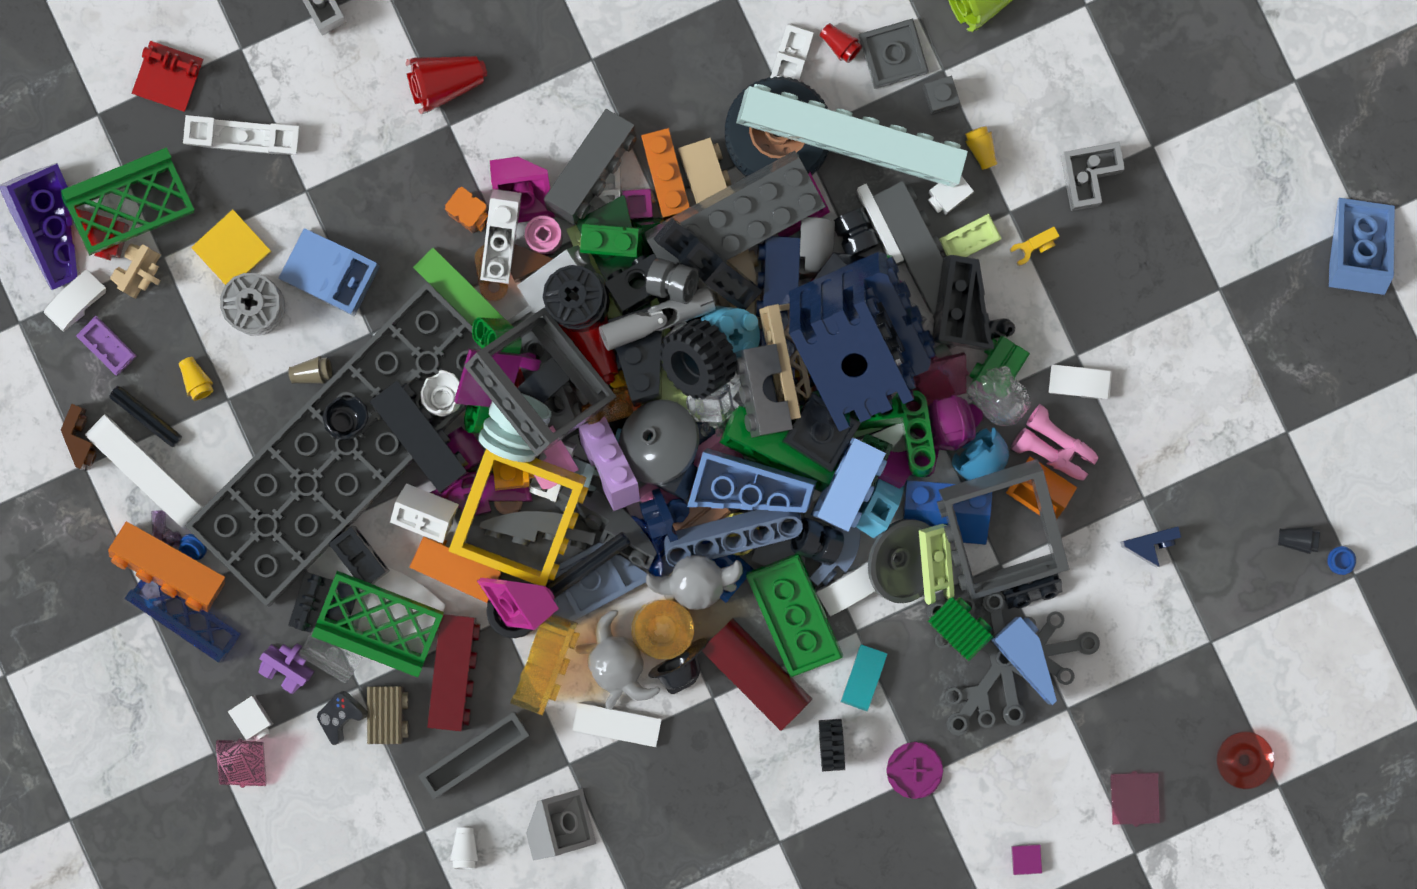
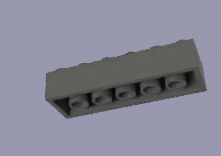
M793 151L673 216V218L693 232L722 257L729 260L826 206L796 151ZM669 218L644 233L656 257L672 261L677 267L681 264L679 260L658 245L653 239L671 219Z

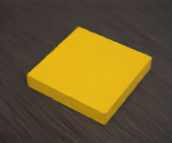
M233 209L191 247L225 285L233 277L249 273L272 252Z

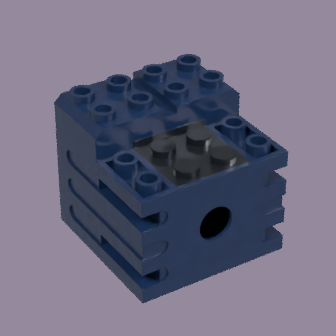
M881 252L874 253L790 290L789 334L839 432L850 427V411H855L861 423L870 419L874 414L891 410L892 393L894 392L898 393L903 404L914 400L913 389L916 388V383L913 377L928 371L931 365V358L936 356L933 348L935 345L934 339L929 330L924 331L921 324L923 318L917 305L913 307L909 299L911 293L906 282L899 281L897 275L899 269L894 258H888L886 254Z

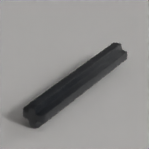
M620 532L554 579L546 587L557 598L627 548L631 543L624 532Z

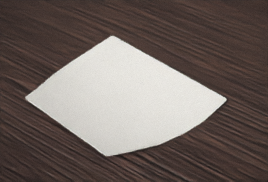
M388 568L390 571L375 583L378 587L440 611L445 609L446 605L426 587L391 568ZM371 593L367 603L368 609L381 604L378 595ZM397 603L389 606L395 619L408 614L404 605ZM384 609L371 613L376 626L390 621ZM427 614L416 617L421 629L432 626L435 621V617ZM366 616L360 619L357 627L360 631L371 629ZM411 619L398 624L403 637L417 632ZM393 626L379 631L382 638L386 641L391 642L398 639ZM429 633L424 634L426 639L428 638ZM420 637L406 641L410 650L422 653L424 645Z

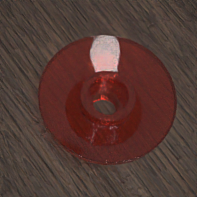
M1239 732L1229 736L1221 744L1217 754V767L1223 779L1230 785L1240 789H1252L1260 786L1270 777L1274 768V754L1269 743L1260 735L1251 732ZM1241 755L1248 756L1249 762L1247 765L1243 766L1239 763Z

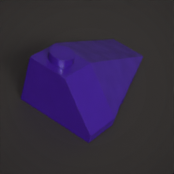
M58 163L22 174L0 184V191L9 212L51 290L61 287L77 277L75 246L71 230L72 217L62 200L61 190L68 186Z

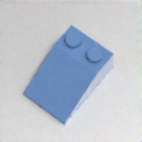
M1345 198L1338 199L1329 263V287L1385 295L1394 277L1395 206Z
M1015 617L991 641L1047 704L1053 705L1057 700L1041 641L1035 634L1039 629L1028 617L1024 619Z

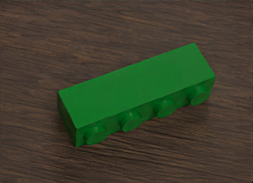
M739 405L731 413L719 443L766 466L816 480L815 490L822 492L830 485L838 463L833 471L829 472L784 444L782 441L788 431L751 437V433L747 431L745 426V415H747L745 406Z

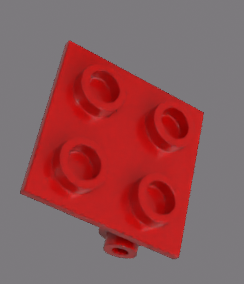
M150 41L148 47L143 49L142 58L144 59L131 94L185 112L204 59Z

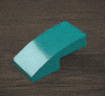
M862 644L860 645L841 699L842 703L868 711L887 653Z

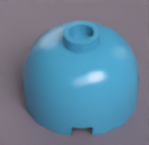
M992 427V432L985 428L977 432L975 438L963 446L966 450L960 456L955 453L952 459V465L956 471L966 480H972L1004 470L1008 462L1009 450L1005 440L995 428Z

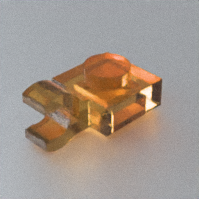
M626 385L612 389V392L617 397L604 410L587 421L588 425L599 422L604 416L609 423L628 417L633 413L631 398ZM586 404V405L582 406V407H581L582 412L585 411L586 409H588V408H589L590 406H592V405H591V404Z

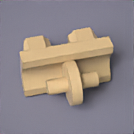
M129 244L124 257L132 261L127 271L120 267L116 268L110 278L118 285L117 289L136 299L141 289L146 291L150 282L159 285L161 280L154 277L159 268L155 264L161 255L143 244L141 246Z

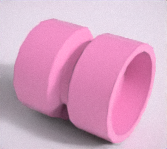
M548 216L535 217L528 222L525 228L524 237L532 251L549 256L560 249L563 242V234L559 224L553 218Z

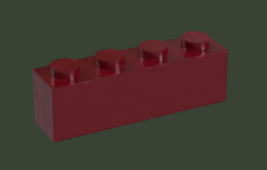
M443 614L438 631L427 728L462 732L464 726H469L471 709H466L467 697L472 698L474 681L469 680L470 669H476L477 652H473L474 641H479L481 624H476V618Z

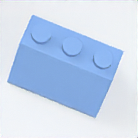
M852 438L840 458L830 485L821 492L811 515L844 531H849L850 527L855 528L862 515L859 512L862 502H868L873 493L874 487L871 486L875 475L880 476L886 466L887 461L883 459L886 453L858 439Z

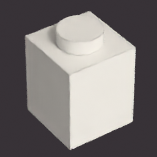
M961 175L959 184L954 187L940 183L935 185L928 192L931 196L928 201L937 213L942 211L947 215L969 198L974 191Z
M255 695L228 711L246 740L252 738L255 741L260 740L270 733L268 727L274 724Z

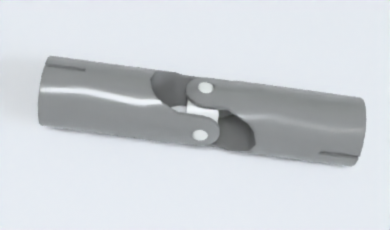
M703 287L696 290L694 297L688 304L672 300L651 307L647 310L648 312L634 313L599 326L600 335L606 349L609 351L644 338L653 331H661L715 311V303L708 287ZM664 308L673 309L672 318L668 322L662 312Z

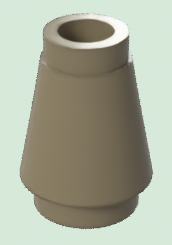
M318 356L288 369L292 384H325L333 376L331 362L328 357L322 358Z

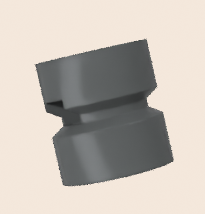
M656 258L650 266L647 275L646 291L648 294L661 298H666L670 295V300L688 304L694 297L697 289L698 270L683 264H679L676 267V264L672 261Z

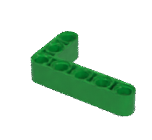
M913 391L914 400L912 401L917 402L921 409L912 412L906 408L907 403H902L897 393L892 399L893 412L890 415L874 414L870 419L861 422L857 430L902 424L910 472L917 477L928 476L934 468L935 450L926 398L921 392ZM921 429L925 433V437L915 439L910 435V431ZM918 456H924L930 463L925 467H920L915 463L914 459Z

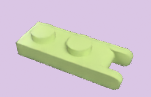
M945 524L919 530L924 597L928 605L936 602L935 592L943 590L946 599L955 595L951 546L944 531Z

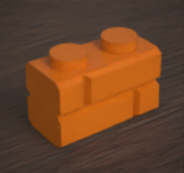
M458 187L445 205L446 212L470 232L474 233L477 230L482 232L487 227L489 212L487 205L477 197H474L465 188Z

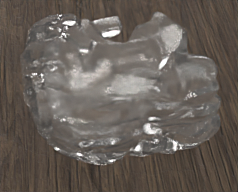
M1008 366L989 368L986 376L979 377L981 382L974 381L973 384L967 387V399L972 401L971 404L976 405L977 408L982 410L983 415L990 420V423L996 425L1012 426L1022 420L1031 404V398L1025 386L1019 383L1018 380L1015 381Z

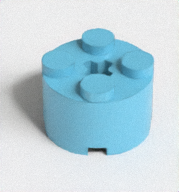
M715 306V311L704 314L701 318V321H709L712 326L716 325L721 333L724 332L727 340L733 346L732 350L734 353L744 349L755 348L759 345L760 330L758 318L744 309Z

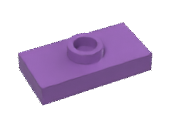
M97 316L76 335L116 376L137 357Z

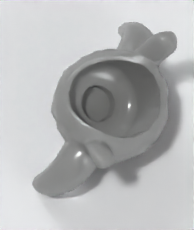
M692 555L678 561L670 576L660 577L648 573L646 575V583L655 593L665 595L666 600L672 601L676 599L680 605L688 609L699 610L709 608L717 602L723 590L735 591L737 588L735 582L742 575L743 567L739 560H736L734 564L728 567L719 568L715 561L706 556Z
M617 610L606 613L597 623L595 630L597 643L578 645L575 649L578 654H589L588 668L593 678L601 688L610 693L605 703L606 708L610 710L614 707L623 691L630 698L637 701L651 699L660 691L658 687L643 688L637 682L643 671L644 661L640 650L635 646L634 642L626 637H613L611 623L618 615Z

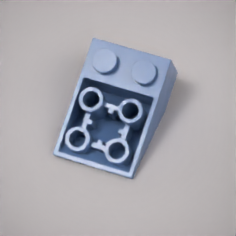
M304 228L278 279L355 317L380 266L376 262Z

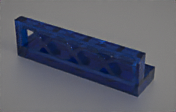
M142 580L139 581L134 589L128 592L124 599L218 663L224 661L241 636V633L210 612L202 609L199 612H188L187 605L185 604L186 600L178 595L175 597L182 601L184 613L172 615L167 611L165 599L173 597L165 596L164 592L160 590V585H158L160 597L149 599L140 593L146 584ZM161 600L162 607L156 604L154 601ZM198 613L203 615L206 619L207 629L196 631L191 628L189 615ZM185 616L186 623H184L177 617ZM210 621H212L219 627L211 628ZM224 629L232 635L224 649L214 643L212 631ZM208 632L209 639L200 633Z

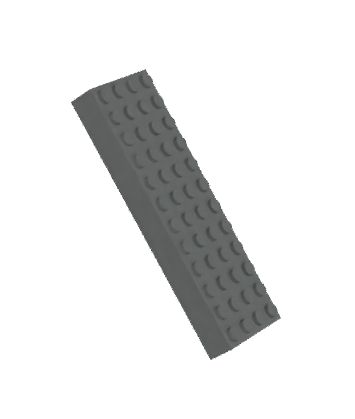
M426 282L185 527L265 606L270 607L330 547L329 543L341 535L415 461L370 401L395 381H398L401 385L407 383L416 394L413 401L420 408L423 406L420 393L426 378L438 374L439 370H445L454 373L460 381L469 349H482L473 339L472 326ZM355 396L367 406L369 417L364 431L354 439H336L324 427L323 414L325 408L338 397L352 398ZM461 404L457 411L447 416L431 414L434 419L430 423L436 431L440 428L444 431L467 408V405Z

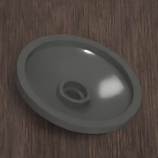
M654 400L643 404L628 417L622 427L618 444L637 480L647 484H664L682 475L693 462L699 446V430L693 415L685 407L670 400ZM653 433L652 439L648 441V436Z
M901 519L891 523L888 529L879 534L875 539L868 558V575L874 590L884 599L894 603H909L924 595L919 530L929 528L928 524L916 519Z

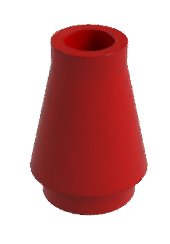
M831 23L827 24L819 35L840 61L844 60L846 63H850L862 49V45L858 43L859 39L836 28Z

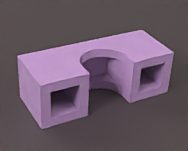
M605 416L578 427L581 446L591 466L595 465L598 470L602 489L613 511L640 501L638 482Z

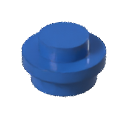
M187 534L180 540L179 551L197 561L205 556L207 547L193 534Z
M1340 546L1330 551L1327 563L1332 572L1338 575H1345L1355 568L1356 556L1348 547Z

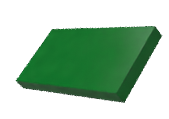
M799 554L791 555L746 573L748 582L790 678L843 658L841 648Z

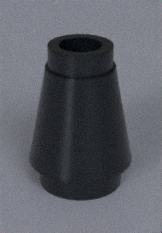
M1313 526L1280 528L1278 545L1307 554L1318 552L1320 530L1313 529Z

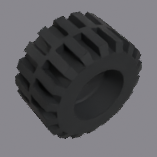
M691 320L663 340L664 343L661 344L660 349L662 352L660 353V359L663 361V370L666 371L668 379L674 383V386L678 390L680 389L686 396L690 395L694 399L699 397L704 399L730 382L735 376V371L737 370L735 360H737V357L732 350L733 346L727 340L724 332L721 333L716 325L712 326L709 321Z

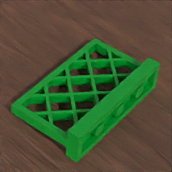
M167 147L61 190L62 200L66 208H68L89 256L195 213L173 165ZM169 170L173 178L169 188L154 183L157 174ZM138 182L148 186L143 199L128 194L132 184ZM175 185L179 192L173 190ZM152 188L167 193L162 206L147 201ZM113 193L122 197L117 210L102 205L105 195ZM173 195L181 198L186 208L175 212L167 209L166 205L170 196ZM125 199L141 204L136 217L120 212ZM87 204L95 207V210L89 221L78 217L75 208ZM144 206L160 211L155 221L149 223L139 219ZM99 209L114 215L109 228L94 223ZM118 216L133 222L130 231L121 233L113 230ZM82 224H85V225L88 226L87 229H86V231L84 230ZM92 227L107 233L104 241L94 246L91 245L88 238Z
M337 571L311 637L419 677L444 612ZM339 581L351 585L354 594L341 598L337 590ZM369 593L378 595L381 604L368 609L362 596ZM333 595H334L336 601L331 602V600H332V598H333ZM357 598L363 611L350 616L344 603ZM397 603L404 605L408 614L395 619L389 606ZM339 606L345 618L334 621L325 616L328 609ZM384 609L390 621L376 626L371 613ZM427 614L435 617V621L432 626L421 629L416 617ZM366 616L371 629L366 631L356 629L353 620ZM411 619L417 632L403 637L398 624ZM393 626L398 639L391 642L384 640L379 631ZM429 633V636H428V638L426 639V637H425L424 634ZM420 637L424 645L422 653L410 650L406 641Z

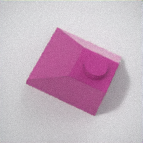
M520 157L490 160L492 188L522 193L518 223L531 221L538 216L555 218L554 213L546 209L544 201L545 196L550 190L548 170Z
M480 578L477 581L506 626L535 630L559 609L554 602L555 597L546 586L489 578Z

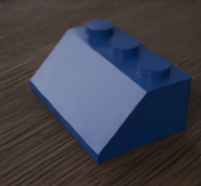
M907 480L904 493L903 519H916L928 524L930 527L939 524L948 525L947 518H941L937 506V501L941 500L939 490L956 484ZM992 492L953 504L963 543L987 544Z

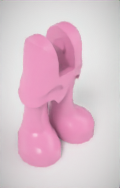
M1039 404L1030 415L1026 425L1050 438L1063 447V449L1056 450L1027 428H1023L1017 435L1011 449L1017 453L1026 451L1037 453L1047 459L1049 462L1046 464L1053 466V469L1060 470L1072 478L1084 481L1088 473L1070 461L1077 454L1083 460L1095 465L1098 460L1096 452L1084 442H1081L1080 439H1074L1055 426L1049 419L1048 410Z

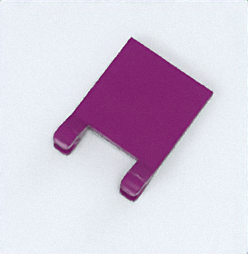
M469 349L465 364L480 350ZM499 352L492 357L513 384L515 383L519 367L537 371L541 364V360L536 359L535 354L528 352L522 354ZM464 367L454 402L456 404L490 407L492 400Z

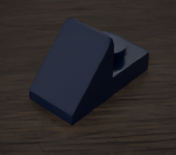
M1174 527L1121 541L1120 543L1122 548L1152 566L1160 567L1154 545L1158 544L1159 549L1176 545L1174 539L1181 538L1179 527Z

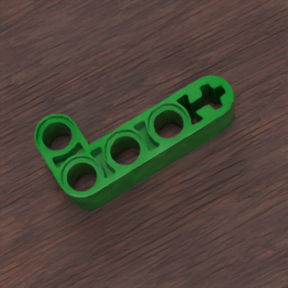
M478 317L473 323L472 336L474 341L483 349L514 327L506 319ZM520 338L501 352L520 354L522 339ZM467 405L464 426L468 433H480L484 429V421L491 417L489 415L490 407Z

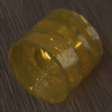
M653 600L644 604L635 613L631 623V636L636 647L643 654L655 659H672L681 655L690 646L694 636V623L690 613L679 603L671 600ZM657 622L668 625V628L665 630L666 636L655 634Z

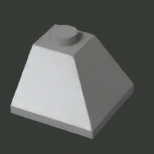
M583 788L537 802L526 832L533 861L554 857L596 844Z

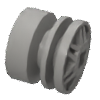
M243 273L233 277L224 286L220 296V309L224 319L233 328L250 336H261L273 331L280 324L285 313V300L281 290L267 277L257 273ZM251 296H253V299L258 304L257 306H252L249 310V307L244 302L245 300H250Z

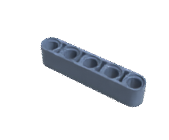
M754 510L675 531L678 540L670 542L668 536L664 540L666 561L669 565L675 567L678 561L687 556L701 555L712 560L795 538L803 529L800 512ZM786 519H794L791 522H783ZM759 526H766L764 529H756ZM731 533H737V534H738L737 536H734V537L728 536V535L731 534ZM705 540L710 541V542L707 543V544H701V543H700V542L705 541ZM675 548H683L680 551H673Z

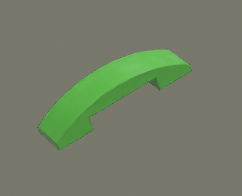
M434 248L413 267L472 327L474 320L478 317L505 319Z

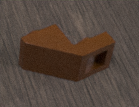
M71 404L61 427V433L75 467L86 471L87 466L91 467L96 459L97 451L94 450L96 446L92 442L76 436L78 431L82 432L88 416L85 415L86 409Z

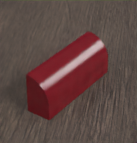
M734 618L708 642L702 651L780 731L813 699L792 677L790 678L789 674Z

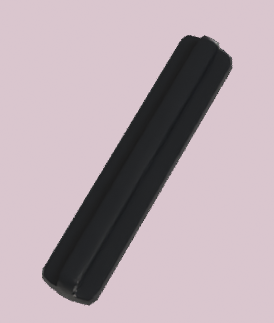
M117 386L110 393V399L170 447H175L181 441L182 436L122 387Z

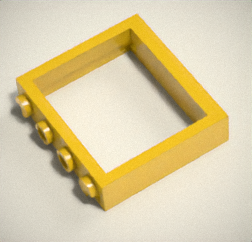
M486 449L449 552L533 584L546 586L548 579L554 581L560 565L555 563L557 555H564L569 539L564 537L567 529L573 530L579 513L574 512L577 502L583 504L589 489L584 487L587 477L537 458L531 462L511 461ZM495 460L573 489L542 571L465 543Z

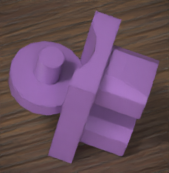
M298 643L293 649L285 644L280 649L271 644L259 658L262 660L258 672L264 677L272 679L277 671L286 676L281 686L291 694L300 686L303 687L315 671L304 665L307 659L299 654L302 646Z

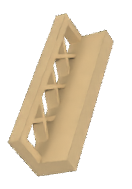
M776 304L759 309L766 345L776 344L782 371L772 375L777 402L787 401L791 420L801 418L797 395L806 402L812 392L807 367L795 344V351L789 358L785 338L792 343L794 342L788 333L789 324L785 330L783 329L780 312L787 310L789 318L790 304ZM791 366L798 370L800 374V380L796 386L794 385Z

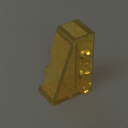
M552 614L539 626L526 665L522 670L517 690L511 699V704L543 715L550 700L556 701L561 685L556 684L560 674L565 676L570 663V659L566 658L569 648L575 649L580 633L575 632L578 623Z

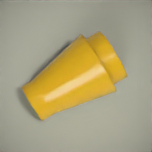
M987 126L974 129L965 134L967 138L965 142L982 170L998 164L995 157L992 132H988Z
M188 357L179 362L178 365L182 372L187 395L191 396L193 401L201 400L214 391L212 388L213 382L197 364L194 357Z

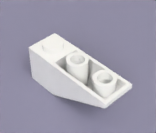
M493 189L490 197L480 280L509 284L522 193Z

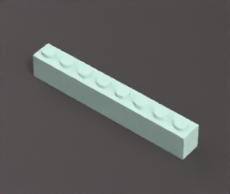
M754 84V87L749 86L744 92L737 124L950 187H954L960 182L968 151L960 149L961 145L951 141H944V144L933 141L934 137L931 135L917 133V136L906 133V128L897 125H890V128L879 125L880 121L871 117H863V120L852 117L853 113L844 109L831 111L825 109V104L809 100L808 103L798 101V96L786 92H782L781 95L770 92L771 88L764 85Z

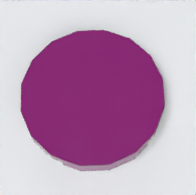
M905 743L896 748L889 757L886 768L887 778L892 788L903 797L912 799L927 797L937 789L942 781V760L934 749L924 743Z

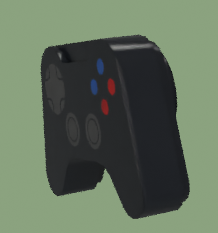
M341 691L335 694L317 713V720L330 743L337 745L344 740V725L350 719L360 721L366 718L368 711L348 692Z

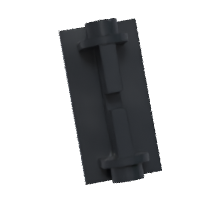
M1058 573L1035 580L1030 585L1025 583L1003 590L1004 596L1007 598L1008 609L1014 607L1018 609L1024 608L1033 601L1039 599L1049 600L1056 597L1058 593L1063 592L1062 581L1059 579Z

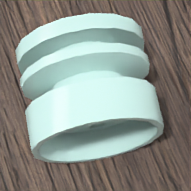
M522 394L548 426L551 418L549 408L539 400ZM492 401L489 408V415L491 417L484 421V429L479 434V442L487 450L502 458L517 462L533 461L536 457L534 452Z

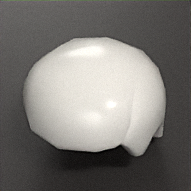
M439 370L438 374L426 378L420 393L421 403L429 413L434 415L447 416L454 413L461 405L454 402L460 381L454 373Z

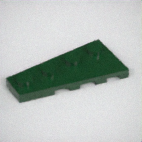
M622 195L590 212L584 219L579 218L576 226L580 234L582 224L585 223L633 227L626 196ZM591 254L605 281H608L607 277L616 270L622 269V271H625L632 267V262L638 258ZM633 278L629 282V285L634 289H640L645 284V281L641 278ZM651 302L645 304L644 306L640 307L635 311L652 307Z

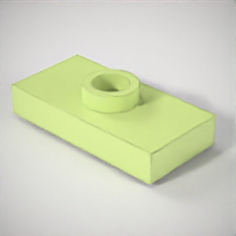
M987 214L939 240L946 256L968 257L1000 241L1002 238L990 215Z

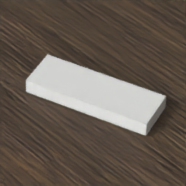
M867 183L858 187L856 194L862 206L866 209L886 255H892L897 265L903 263L904 258Z
M578 703L572 731L656 747L662 719Z

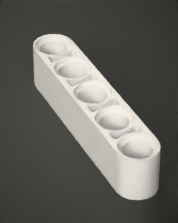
M104 414L85 434L103 454L178 525L185 530L187 529L185 525L203 506L111 418Z

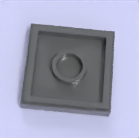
M913 18L858 35L874 89L929 73Z

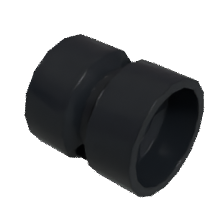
M865 207L858 208L834 219L835 232L838 237H843L841 246L845 254L859 255L880 244L875 230L868 227L871 221Z
M801 519L803 529L797 537L791 539L790 547L792 552L806 558L811 557L814 561L828 566L834 564L842 552L844 545L843 533L830 526H823L812 519Z

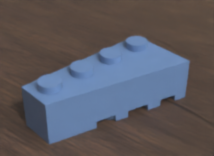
M707 448L702 453L687 507L806 513L810 507L817 481Z

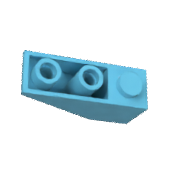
M874 477L871 483L874 490L868 502L863 501L859 508V512L862 515L856 526L872 538L888 529L899 507L905 487L904 485L899 489L877 477Z

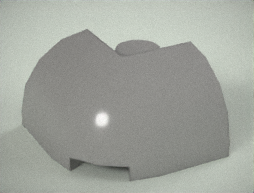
M806 217L801 220L799 279L815 278L832 256L835 236L834 220L816 217Z

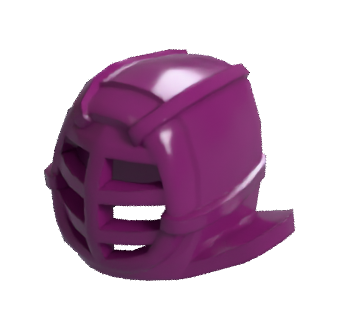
M956 395L934 400L933 403L928 405L934 448L957 451L973 440L976 436V427L983 420V408L979 404L968 405L965 399ZM913 429L916 436L920 438L925 437V433L921 429Z

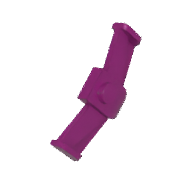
M475 471L469 472L442 494L437 489L429 493L459 504L458 509L461 508L463 512L477 473ZM490 473L475 516L491 513L489 501L533 502L529 487L495 491L494 474Z

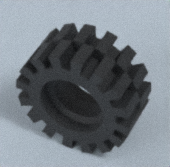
M842 719L819 720L822 772L845 770Z

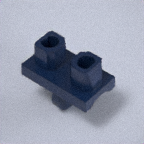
M660 488L651 490L653 499L639 505L652 539L667 535L670 542L678 540L673 523H682L688 517L690 508L687 507V502L681 499H672L666 504Z

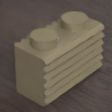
M403 686L367 687V744H403V738H408L409 722L403 721V709L409 708L408 692H403Z

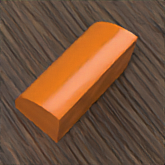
M1030 456V457L1027 459L1026 462H1029V461H1032V460H1035V459ZM1040 463L1044 471L1057 520L1077 487ZM1031 480L1012 485L1008 488L1006 494L1040 515Z

